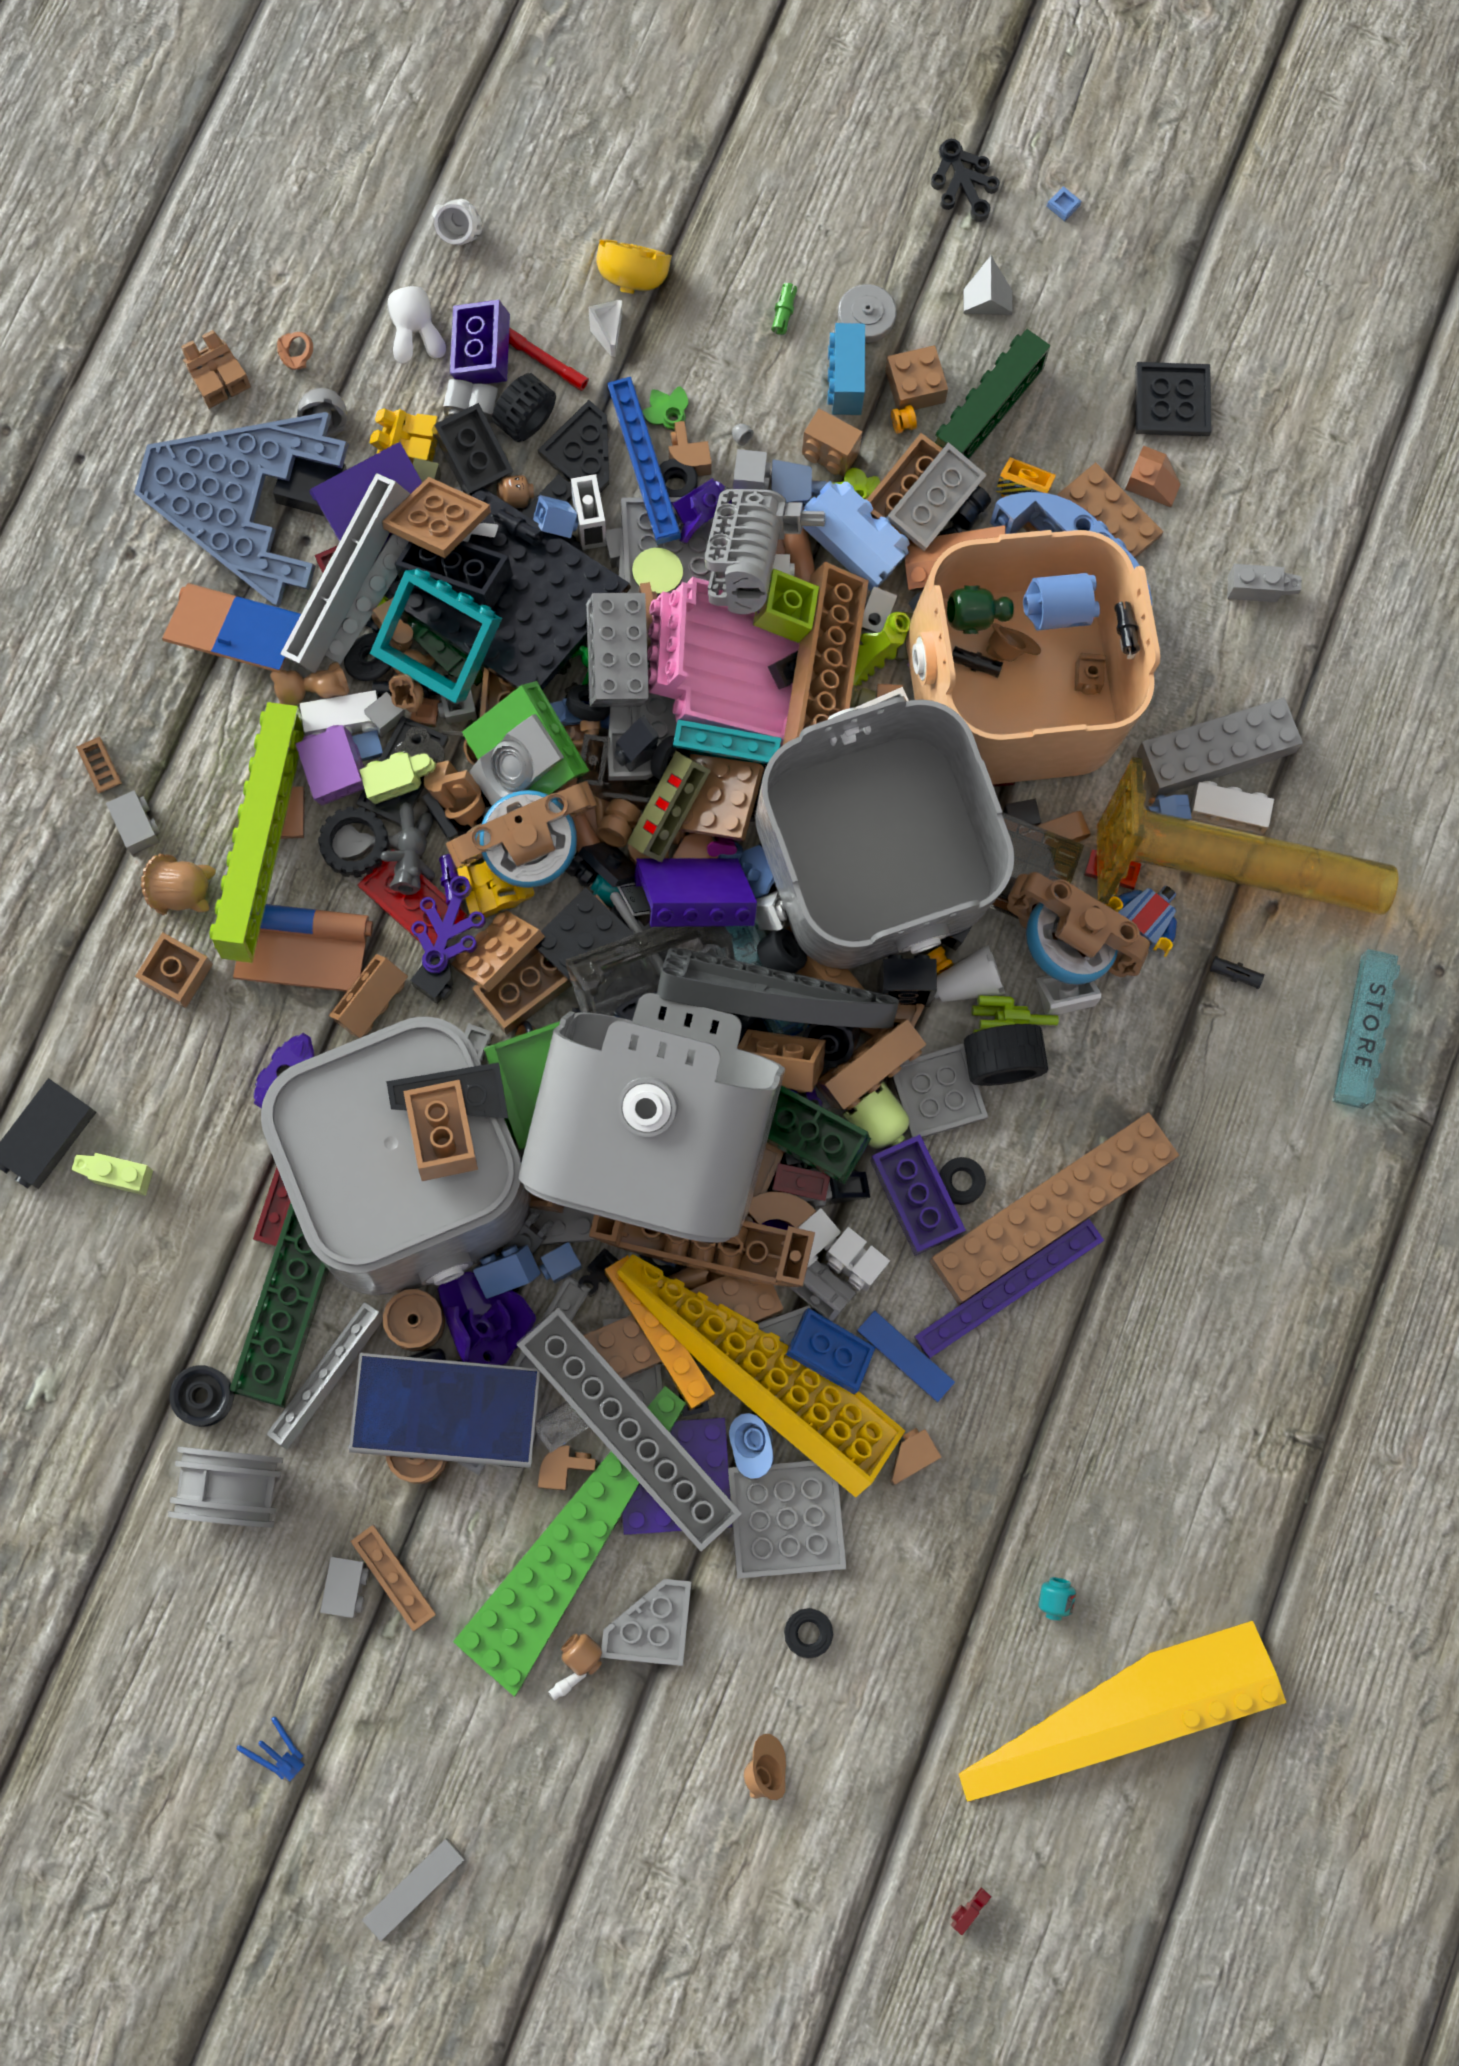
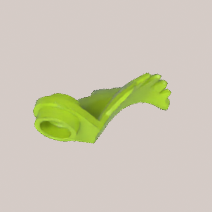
M893 612L889 614L883 630L879 633H864L860 635V640L863 644L859 645L853 685H856V687L857 685L861 686L862 681L866 682L868 680V674L873 676L875 674V666L882 669L885 666V658L889 660L896 658L897 648L904 643L910 629V619L905 613Z

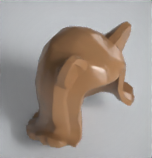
M166 854L155 855L148 861L143 869L144 875L141 878V888L143 889L142 893L147 904L154 908L157 913L166 915L169 909L179 911L189 908L197 912L209 911V905L205 897L208 890V880L214 877L216 869L208 865H196L187 861L177 862L173 855Z

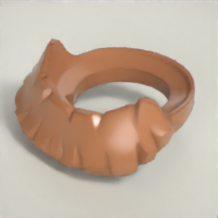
M303 332L288 333L278 338L277 352L284 365L292 370L306 368V362L313 353V342ZM302 337L306 342L304 353L297 357H291L289 348L295 338Z

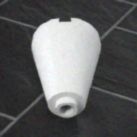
M990 946L982 947L937 975L935 999L940 997L942 1002L975 999L978 998V995L1001 996L1006 994L1004 986L1001 984V977L993 954L990 951Z

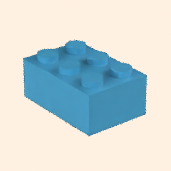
M835 323V331L830 333L828 345L829 390L827 405H832V414L861 415L865 394V324Z

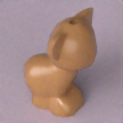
M409 649L402 652L428 668L435 661L430 655L424 656L417 650ZM391 667L397 673V676H393L389 681L393 705L407 709L409 712L418 711L423 702L421 683Z
M338 662L330 664L328 670L316 671V673H311L305 678L296 670L286 671L281 669L280 673L273 671L270 675L274 682V691L279 699V704L296 706L303 701L306 692L316 693L322 698H333L349 694L345 674Z

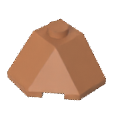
M1143 445L1125 490L1172 507L1181 484L1167 455Z

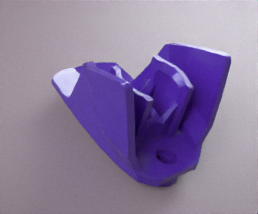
M464 1272L457 1279L441 1284L437 1288L453 1342L463 1362L505 1365L513 1351L518 1348L516 1343L531 1330L536 1321L535 1314L523 1297L512 1290L486 1299L475 1274L472 1272ZM483 1353L489 1358L490 1362L484 1360Z

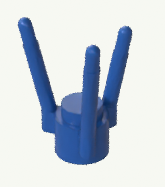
M272 1717L273 1724L292 1755L286 1752L281 1757L265 1742L259 1741L258 1745L277 1761L273 1765L241 1745H238L236 1749L276 1773L281 1779L285 1777L290 1782L304 1767L305 1764L300 1760L304 1755L296 1749L278 1719Z

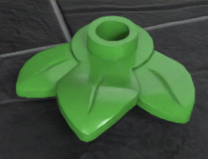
M678 386L669 396L659 390L652 389L650 394L651 407L642 411L643 416L651 424L663 425L667 429L675 430V422H685L686 419L684 413L688 406L686 392L682 387ZM674 416L677 418V420L671 421L669 420V418Z

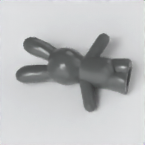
M405 802L400 805L402 832L397 842L399 851H385L381 854V859L385 862L397 861L394 867L395 875L389 887L404 895H413L421 888L420 874L428 880L435 878V873L419 858L427 848L426 836L432 827L433 815L429 812L420 815L415 828L413 808L411 804Z

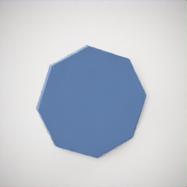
M757 845L743 851L739 861L755 899L767 895L774 882L762 845Z

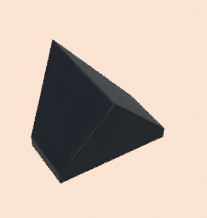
M854 1169L845 1185L830 1177L829 1182L832 1193L830 1205L871 1197L866 1172H859Z

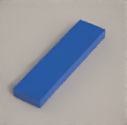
M875 1310L857 1330L861 1336L876 1347L880 1353L935 1402L938 1403L955 1383L953 1379Z

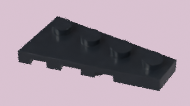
M497 1062L386 1081L391 1110L407 1111L403 1091L460 1080L467 1115L508 1118L500 1064Z

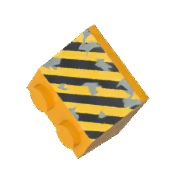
M1010 457L1001 472L996 492L1001 493L1002 497L1025 492L1049 494L1056 475Z

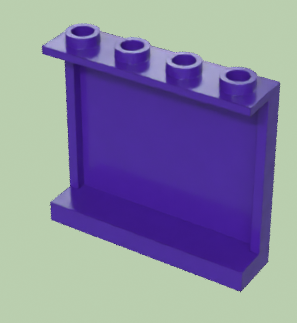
M401 442L310 489L309 492L314 501H317L339 543L376 473L396 481L410 494L422 484ZM389 533V535H388V537H387L385 543L387 542L388 538L390 537V535H391L392 533Z
M653 858L636 859L634 882L636 886H643L651 908L650 927L755 925L757 901L738 858H664L662 862Z

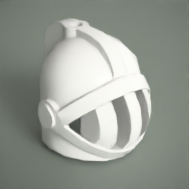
M456 199L447 202L445 205L437 204L434 207L432 215L434 217L436 233L447 243L464 245L478 238L476 235L481 234L482 221L480 215L469 201Z

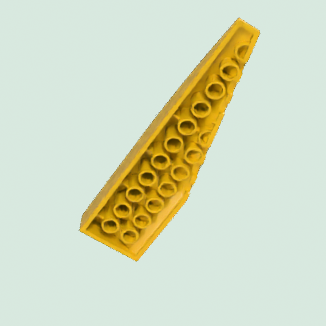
M634 1254L628 1258L617 1274L663 1326L725 1387L855 1498L873 1483L905 1432L901 1426L859 1391L856 1394H852L787 1356L786 1353L789 1346L781 1342L778 1335L772 1332L765 1333L759 1329L758 1324L721 1303L718 1306L708 1301L707 1295L701 1292L697 1294L684 1287L685 1283L676 1278L674 1280L667 1278L663 1275L662 1270Z

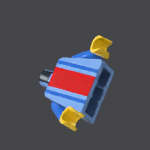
M1164 886L1158 894L1150 888H1147L1145 891L1137 889L1117 897L1113 896L1105 903L1106 906L1111 907L1114 911L1137 925L1140 935L1149 940V949L1151 951L1152 949L1156 951L1157 948H1160L1165 952L1164 957L1169 954L1173 947L1177 920L1174 917L1176 909L1169 904L1176 896L1173 889Z

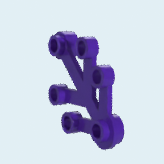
M456 876L450 881L449 889L453 895L443 922L437 912V904L433 898L425 897L420 902V908L427 914L438 935L434 946L427 935L428 927L424 922L416 921L411 927L412 933L419 939L425 951L422 956V964L430 973L442 972L447 967L449 959L463 952H474L477 948V942L470 935L464 936L459 943L446 948L449 939L471 928L480 929L486 923L484 915L479 911H475L468 918L454 924L463 898L468 897L472 890L469 880L464 876ZM459 886L466 887L462 893L457 892ZM431 902L433 906L431 909H425V904ZM475 917H481L482 920L480 923H473V919ZM419 926H423L424 931L422 933H416V928ZM466 941H473L471 947H464ZM433 958H440V962L438 964H431Z

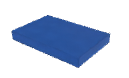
M807 1308L801 1317L786 1355L850 1393L856 1394L859 1391L876 1347Z

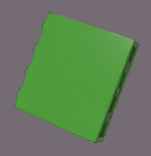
M534 681L518 687L462 731L469 747L479 760L480 757L496 747L508 732L531 715L536 714L564 758L528 790L550 795L571 780L583 776L589 769L538 682Z
M560 1021L484 1048L489 1064L497 1062L500 1064L508 1119L519 1149H523L526 1146L553 1031L559 1026Z

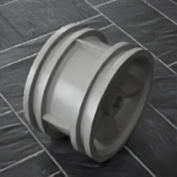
M177 1447V1452L182 1453L181 1461H175V1466L181 1467L177 1497H170V1503H174L175 1508L174 1511H168V1517L210 1523L274 1528L275 1522L269 1521L270 1513L276 1514L277 1508L271 1507L275 1477H281V1471H276L277 1463H283V1458Z

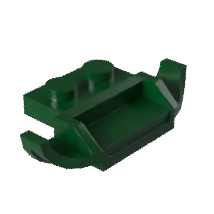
M409 616L408 624L413 630L414 640L450 676L458 679L468 656ZM480 669L473 683L476 686L483 681V673Z

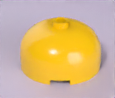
M600 239L596 262L598 270L604 279L620 286V291L634 294L635 290L649 291L657 288L664 282L668 275L672 255H665L664 252L643 246Z

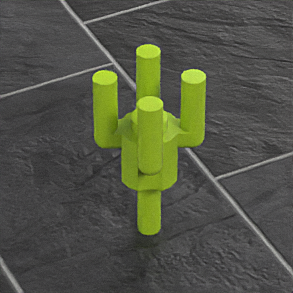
M978 995V1005H972L971 1008L972 1015L995 1016V1020H980L979 1029H974L973 1033L1003 1025L1035 1024L1057 1026L1059 1023L1058 1015L1030 1014L1028 1006H1014V999L1010 996Z

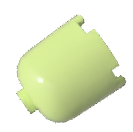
M881 1082L878 1092L867 1093L860 1098V1103L854 1107L852 1113L847 1110L842 1114L847 1121L868 1131L871 1138L868 1145L876 1149L885 1148L888 1145L893 1147L901 1143L905 1139L902 1134L909 1126L908 1114L884 1082Z

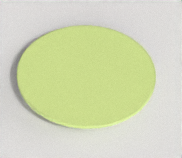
M650 548L644 550L636 557L632 572L639 586L640 583L650 582L652 592L656 591L657 594H661L663 591L669 592L678 586L683 576V567L681 561L673 552L664 548Z

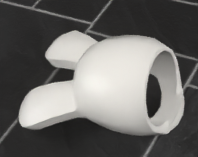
M408 286L392 292L389 295L387 306L390 317L397 329L393 346L394 359L403 364L411 360L413 355L412 334L418 332L431 358L438 359L444 356L446 352L445 341L432 324L431 306L427 293L417 286Z

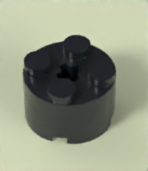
M808 1024L803 1037L825 1040L824 1068H836L837 1065L845 1064L852 1057L860 1039V1027Z

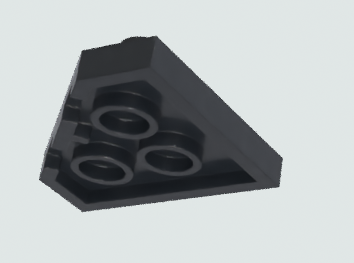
M588 400L538 449V454L570 482L572 478L596 474L599 492L601 493L609 485L607 415Z

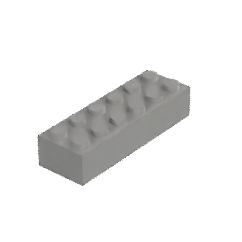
M1284 697L1143 741L1137 750V754L1155 798L1158 795L1190 787L1199 782L1209 781L1294 754L1303 742Z

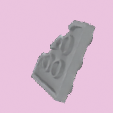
M663 1579L603 1629L601 1658L683 1666L691 1582Z

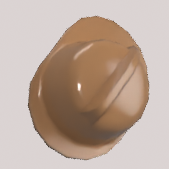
M997 623L992 624L994 631L989 638V645L986 651L994 658L1012 662L1024 653L1032 655L1041 653L1040 646L1028 635L1003 627Z
M479 788L478 795L457 799L454 808H445V816L449 819H454L461 825L476 826L477 820L485 811L481 789Z
M763 1734L755 1741L753 1758L744 1770V1781L750 1790L751 1798L767 1797L770 1800L777 1801L785 1793V1751L775 1736Z

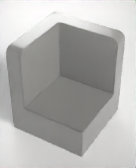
M387 692L364 710L365 715L377 727V733L380 737H383L398 725L401 717L404 716L403 709L393 705L391 696Z

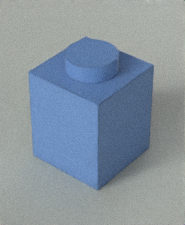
M569 1242L540 1257L543 1264L539 1268L545 1279L551 1278L554 1284L582 1269V1265Z

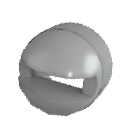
M739 423L732 429L733 439L740 446L747 444L754 434L753 430L744 423Z

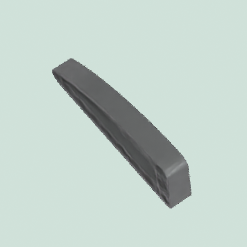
M670 948L668 950L657 990V995L662 999L691 1006L767 1019L845 1027L892 1028L899 1005L897 998L887 994L794 973L777 971L763 966L683 948Z

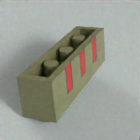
M676 751L627 843L642 854L662 862L711 770Z

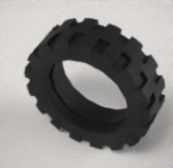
M353 806L346 807V810L342 811L339 809L335 811V815L327 817L325 820L326 824L320 828L321 834L318 837V843L325 862L334 872H339L345 877L354 875L355 878L362 877V874L366 873L369 875L373 873V869L379 868L383 864L381 854L388 850L390 843L382 820L374 812H369L363 807L354 809ZM351 823H362L368 826L375 835V846L372 852L364 859L358 861L343 860L333 849V839L337 831Z

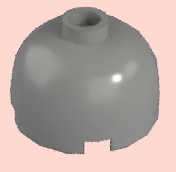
M316 388L305 393L299 401L297 417L327 412L331 415V420L326 437H335L340 434L347 423V409L343 399L335 391L327 388Z

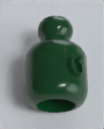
M964 585V588L952 591L947 601L948 622L953 629L963 631V634H978V631L990 628L994 619L1006 622L1012 619L1014 613L1013 601L1010 598L1000 597L995 600L993 594L987 589L980 588V585Z

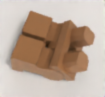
M213 330L202 336L207 348L199 351L194 341L181 346L185 357L183 361L208 409L228 399L225 388L233 397L251 387L243 368L235 359L227 344Z

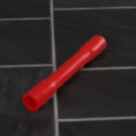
M512 328L509 329V345L518 351L524 352L561 376L564 381L578 390L583 391L589 378L529 342L526 337Z

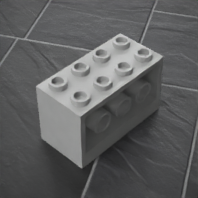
M592 593L586 603L590 707H641L649 699L645 593Z

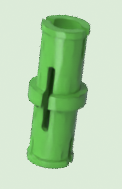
M784 283L782 285L779 302L775 304L774 308L776 313L771 330L773 332L776 330V334L779 335L786 334L789 318L794 312L793 303L797 287L791 283Z

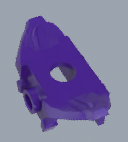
M711 478L672 503L683 524L680 542L688 543L694 532L714 517L719 495L725 490L723 484Z
M305 1033L296 1035L287 1042H284L282 1047H278L271 1058L272 1061L267 1068H264L259 1073L256 1079L257 1083L254 1090L255 1105L262 1109L264 1097L273 1081L278 1077L277 1072L281 1066L287 1065L291 1067L315 1057L311 1037Z

